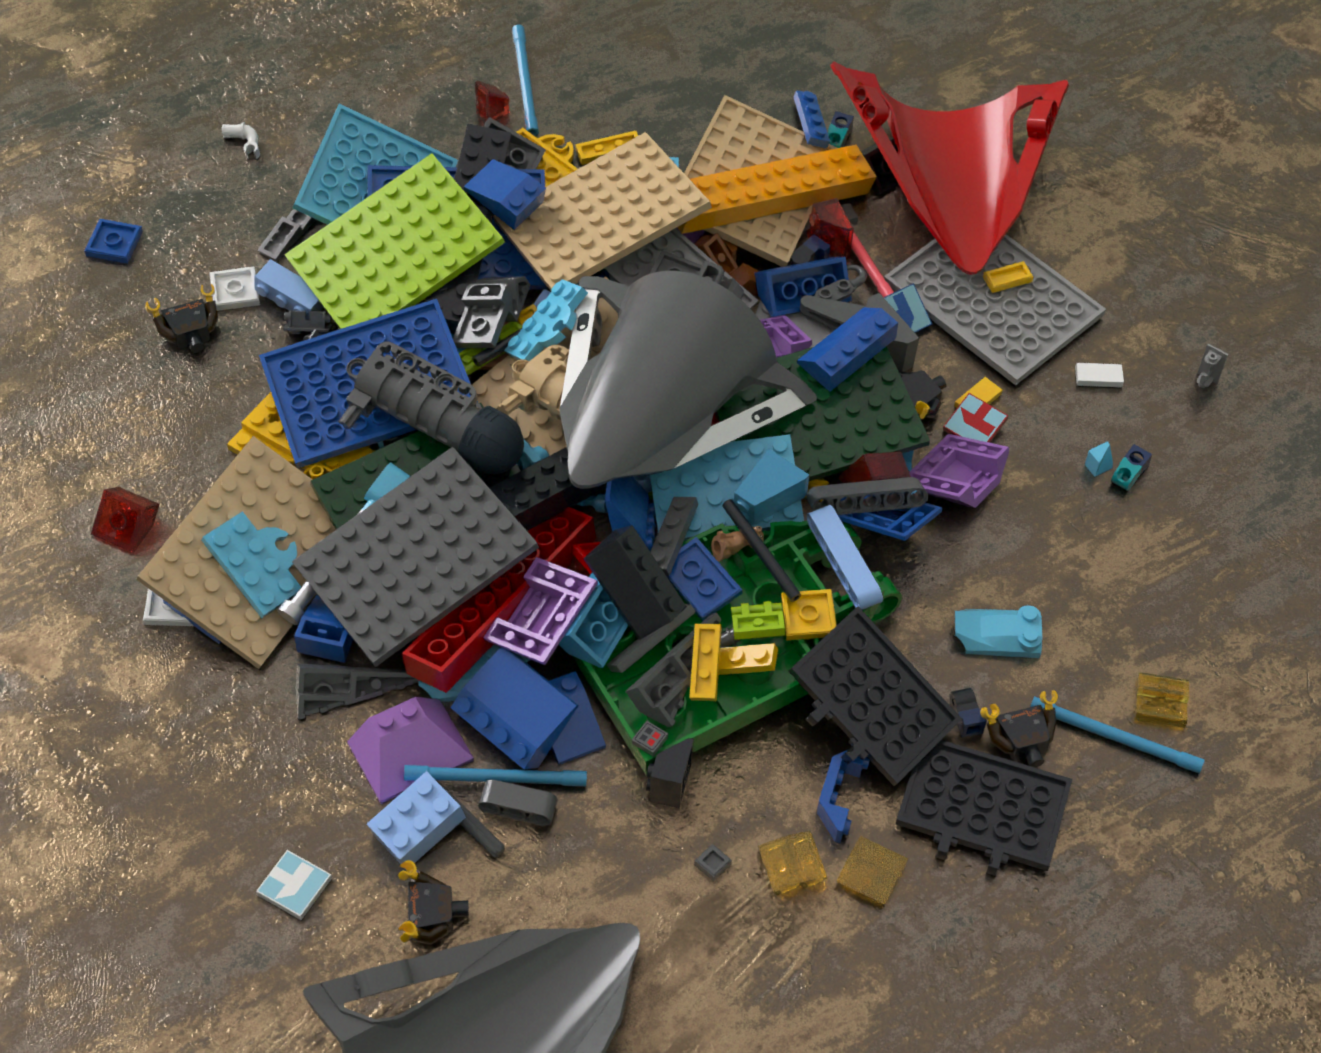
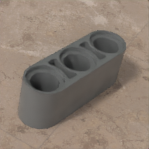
M487 780L478 807L489 814L548 826L551 824L558 799L555 795L546 791L497 780Z

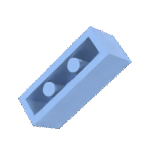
M271 259L254 276V285L257 293L271 299L281 308L306 311V319H310V311H321L324 308L299 275Z

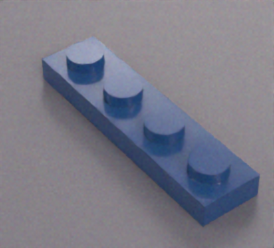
M796 90L794 101L807 144L827 149L830 139L816 95L809 91Z

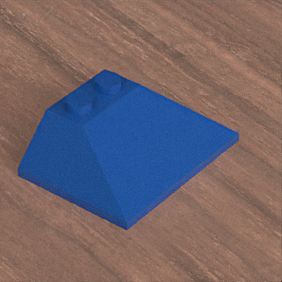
M925 503L920 507L911 508L905 514L893 510L843 514L838 515L842 522L906 541L940 514L942 507Z

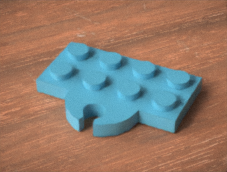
M563 279L557 282L552 287L549 296L539 303L537 311L523 323L520 332L510 339L508 347L504 351L517 360L530 361L544 347L557 345L563 341L566 336L561 331L565 327L569 330L573 329L577 320V314L574 310L588 292L583 287Z
M242 511L202 537L201 541L261 618L280 607L284 600L292 599L301 588L300 584L289 572V569L293 566L292 561L297 556L295 541L290 543L288 549L284 551L279 550L275 545L276 541H284L287 538L288 533L276 527H266L257 530Z

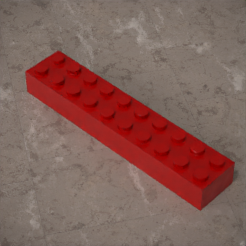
M568 507L560 514L528 530L527 532L538 543L539 548L424 631L402 653L407 675L447 693L494 645L485 641L483 637L496 618L508 622L530 588L524 579V575L535 558L538 557L568 568L577 559L571 553L572 545L592 543L596 539L593 517Z

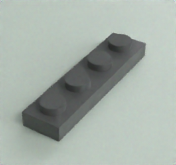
M673 497L651 549V554L666 576H669L698 507L699 503L696 497Z

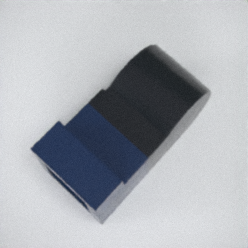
M813 234L792 253L791 265L829 258L831 246Z
M965 688L951 691L949 695L951 707L962 718L957 724L961 737L983 734L987 720L980 714L973 689Z

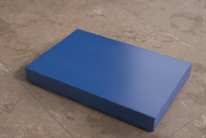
M697 537L680 548L671 573L667 578L686 603L692 605L695 613L702 621L742 594L740 586Z

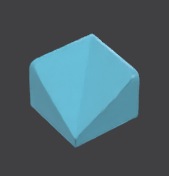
M1108 442L1088 452L1085 466L1095 477L1113 468L1111 448Z

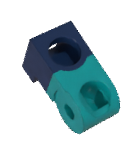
M835 111L828 128L830 145L837 148L844 147L848 136H850L853 130L854 116ZM838 120H845L847 125L838 123Z
M1133 444L1119 463L1120 465L1115 470L1111 482L1127 491L1130 490L1142 472H1145L1149 467L1152 454ZM1134 454H1140L1143 457V460L1135 456Z

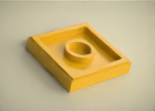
M832 589L799 591L801 597L794 602H791L785 593H781L786 640L824 638L836 627Z

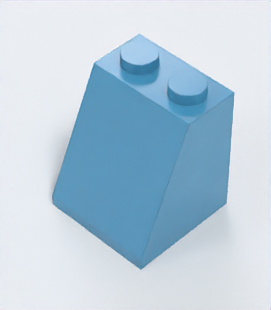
M768 448L734 492V502L745 518L754 525L805 498L808 492L809 474Z

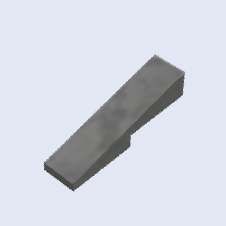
M293 209L287 218L281 217L258 249V252L277 262L309 229L316 219Z

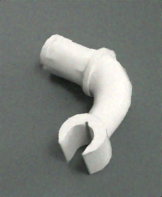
M245 123L222 125L223 138L247 139L248 142L243 147L247 159H249V154L252 151L256 159L259 158V136L256 130Z

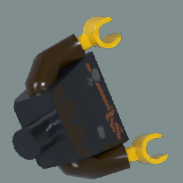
M211 284L212 291L208 294L204 292L203 285L201 286V293L206 297V302L203 299L161 310V314L158 311L160 307L158 299L154 298V303L157 306L155 309L150 308L148 302H146L145 309L148 313L153 314L152 320L158 334L167 341L175 343L179 349L190 347L193 353L202 351L204 348L203 343L210 340L209 333L214 331L218 321L216 301H213L215 294L214 286Z
M1052 690L1051 701L1046 700L1045 691L1040 694V700L1045 704V708L1037 705L999 715V707L996 704H990L992 714L989 715L987 708L983 707L980 714L984 719H988L987 728L992 744L1004 753H1007L1012 760L1016 761L1026 758L1029 766L1034 768L1041 766L1044 763L1042 754L1047 751L1048 745L1054 738L1056 709L1053 708V704L1058 700L1057 692Z
M411 860L400 864V867L405 868L407 871L402 870L398 873L399 879L407 880L411 878L412 881L408 882V921H405L398 928L405 931L400 939L404 943L413 940L433 944L446 936L447 933L453 931V917L469 916L468 900L453 901L452 887L417 870L415 863Z

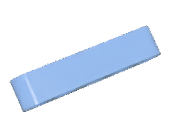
M828 505L807 513V521L811 531L855 608L858 606L863 610L883 602L882 592L834 508Z

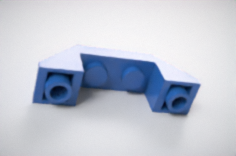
M846 751L832 757L817 808L818 816L836 843L841 842L843 834L848 835L852 820L847 819L849 809L835 805L838 792L834 791L836 784L841 786L844 774L860 778L862 768L867 770L870 762L867 757L862 760L858 756L847 765L841 758Z

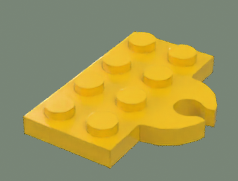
M524 128L516 132L546 149L536 168L545 170V187L578 170L571 164L574 157V148L571 141L564 148H557V146H562L565 143L564 136L550 134L536 138Z

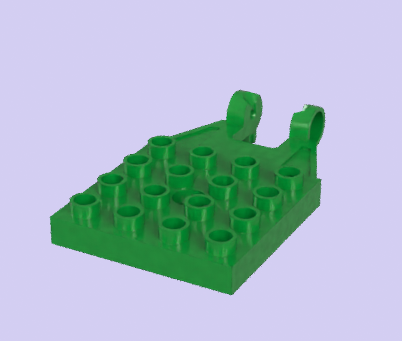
M808 521L770 522V531H762L764 534L763 542L799 591L825 590V586L812 570L810 564L820 561L827 568H830L831 564L811 531ZM842 522L856 548L859 550L862 543L861 538L849 523ZM721 523L683 541L682 546L697 537L713 555L711 543L717 532L723 531V533L727 534L739 531L736 525L724 526ZM746 546L729 558L719 562L742 589L740 596L716 612L721 618L720 623H718L722 627L721 634L726 632V628H733L731 607L741 606V603L759 605L765 601L782 604L781 593H784V591L753 548ZM880 571L871 573L882 592L883 602L862 610L873 623L882 621L891 615L902 601V595L891 579L883 577ZM839 592L832 593L836 626L855 609L848 594L841 596ZM695 612L623 673L611 672L606 664L637 640L629 626L626 628L604 667L600 668L577 657H572L647 776L649 764L655 763L658 753L687 738L694 739L693 752L809 694L788 671L823 638L786 640L785 633L784 636L740 639L737 642V646L775 643L778 648L775 671L718 675L717 701L691 700L689 698L690 688H688L682 699L684 701L683 706L677 710L674 717L675 723L671 727H666L639 712L625 691L671 651L674 642L684 639L695 629V624L703 622ZM646 721L668 733V739L654 757L632 744L633 737Z

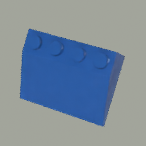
M633 476L607 482L605 504L612 532L616 529L633 525L651 552L654 545L653 540L655 539L656 515L654 503L650 502L649 494Z
M500 647L462 688L450 708L523 769L539 768L579 705L514 652Z

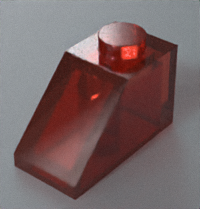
M481 81L475 82L476 113L481 118L487 121L490 117L497 121L509 113L510 101L505 92H501L493 85Z

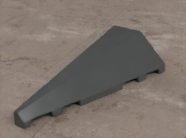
M717 613L709 615L700 624H718L721 618ZM694 630L625 691L639 712L666 727L674 725V717L677 710L683 706L684 701L682 699L687 689L690 688Z
M297 663V718L303 719L308 715L318 712L323 713L331 708L341 705L346 706L382 695L384 692L394 689L399 690L419 681L407 675L405 669Z

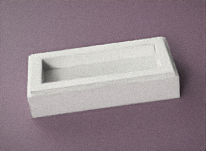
M1076 363L1077 386L1123 387L1122 364Z

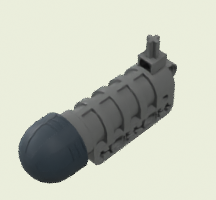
M389 341L380 343L367 361L355 358L347 364L346 371L350 379L355 382V388L346 398L349 408L338 421L345 429H351L361 415L368 418L376 407L450 448L453 447L471 468L481 473L490 475L504 473L514 467L521 458L524 449V439L519 425L510 416L491 406L482 408L477 402L478 395L474 386ZM391 351L393 357L390 356V355H386V356L384 357V355H383L384 352H385V353H389V352ZM412 360L413 365L410 366L403 361ZM362 366L358 375L352 374V370L355 367ZM451 381L453 385L449 387L442 382Z

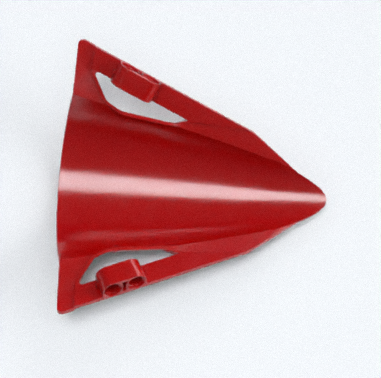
M833 61L830 65L831 69L842 82L912 209L961 271L969 275L980 272L1022 212L1064 95L1067 93L1068 81L1062 80L1051 84L1018 85L1002 97L977 107L956 111H930L905 105L892 98L880 86L875 74L846 68ZM1033 104L1027 119L1028 139L1020 161L1017 164L1013 158V119L1017 111ZM886 120L896 143L898 153L882 127Z

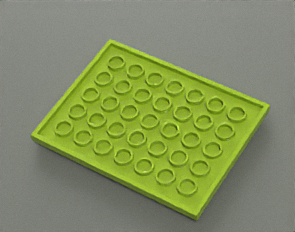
M431 153L284 255L339 328L342 329L415 306L500 247L505 241Z

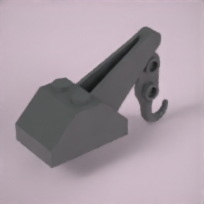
M857 265L847 266V270L858 272L859 277L851 280H838L817 290L815 296L806 295L801 298L800 311L803 314L822 322L834 330L863 307L882 308L898 322L896 339L887 345L898 372H905L913 368L919 337L880 293L869 297L866 306L841 302V300L851 296L857 287L865 283L867 275L862 267Z

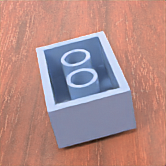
M426 771L367 823V826L400 864L407 860L415 863L463 821L466 816L461 806Z

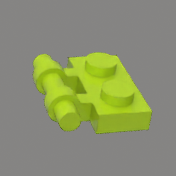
M765 601L759 605L741 603V606L731 607L734 640L785 635L781 603Z

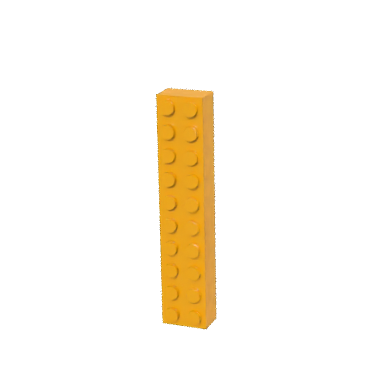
M856 144L691 178L690 180L710 201L712 208L678 226L681 234L823 204L829 200L837 201L868 194L876 179V175Z

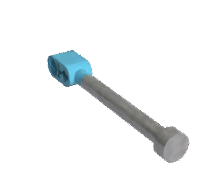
M389 463L365 494L364 499L367 503L360 512L411 476L394 464ZM306 581L291 601L284 600L277 612L291 624L298 625L304 614L303 609L315 595V591Z

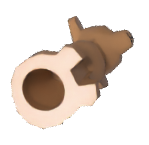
M761 526L753 527L761 540L764 541ZM718 531L711 543L713 556L719 562L729 558L746 546L751 547L740 531L727 534L723 533V531Z

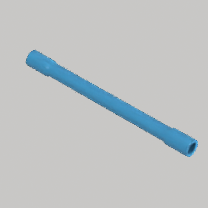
M515 25L512 28L516 47L523 98L525 128L532 135L537 136L539 129L534 109L525 44V30L522 25Z
M1034 696L1030 707L1041 705L1042 708H1045V704L1041 702L1040 698ZM1053 704V708L1056 709L1057 720L1170 761L1198 774L1201 772L1205 759L1186 752H1179Z
M424 765L404 766V781H416L427 771L435 780L486 782L487 780H497L506 783L561 784L563 786L585 787L587 783V771L445 768Z

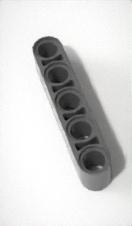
M907 477L816 486L808 491L806 498L812 511L831 505L837 515L920 507L926 503L928 493L919 479Z

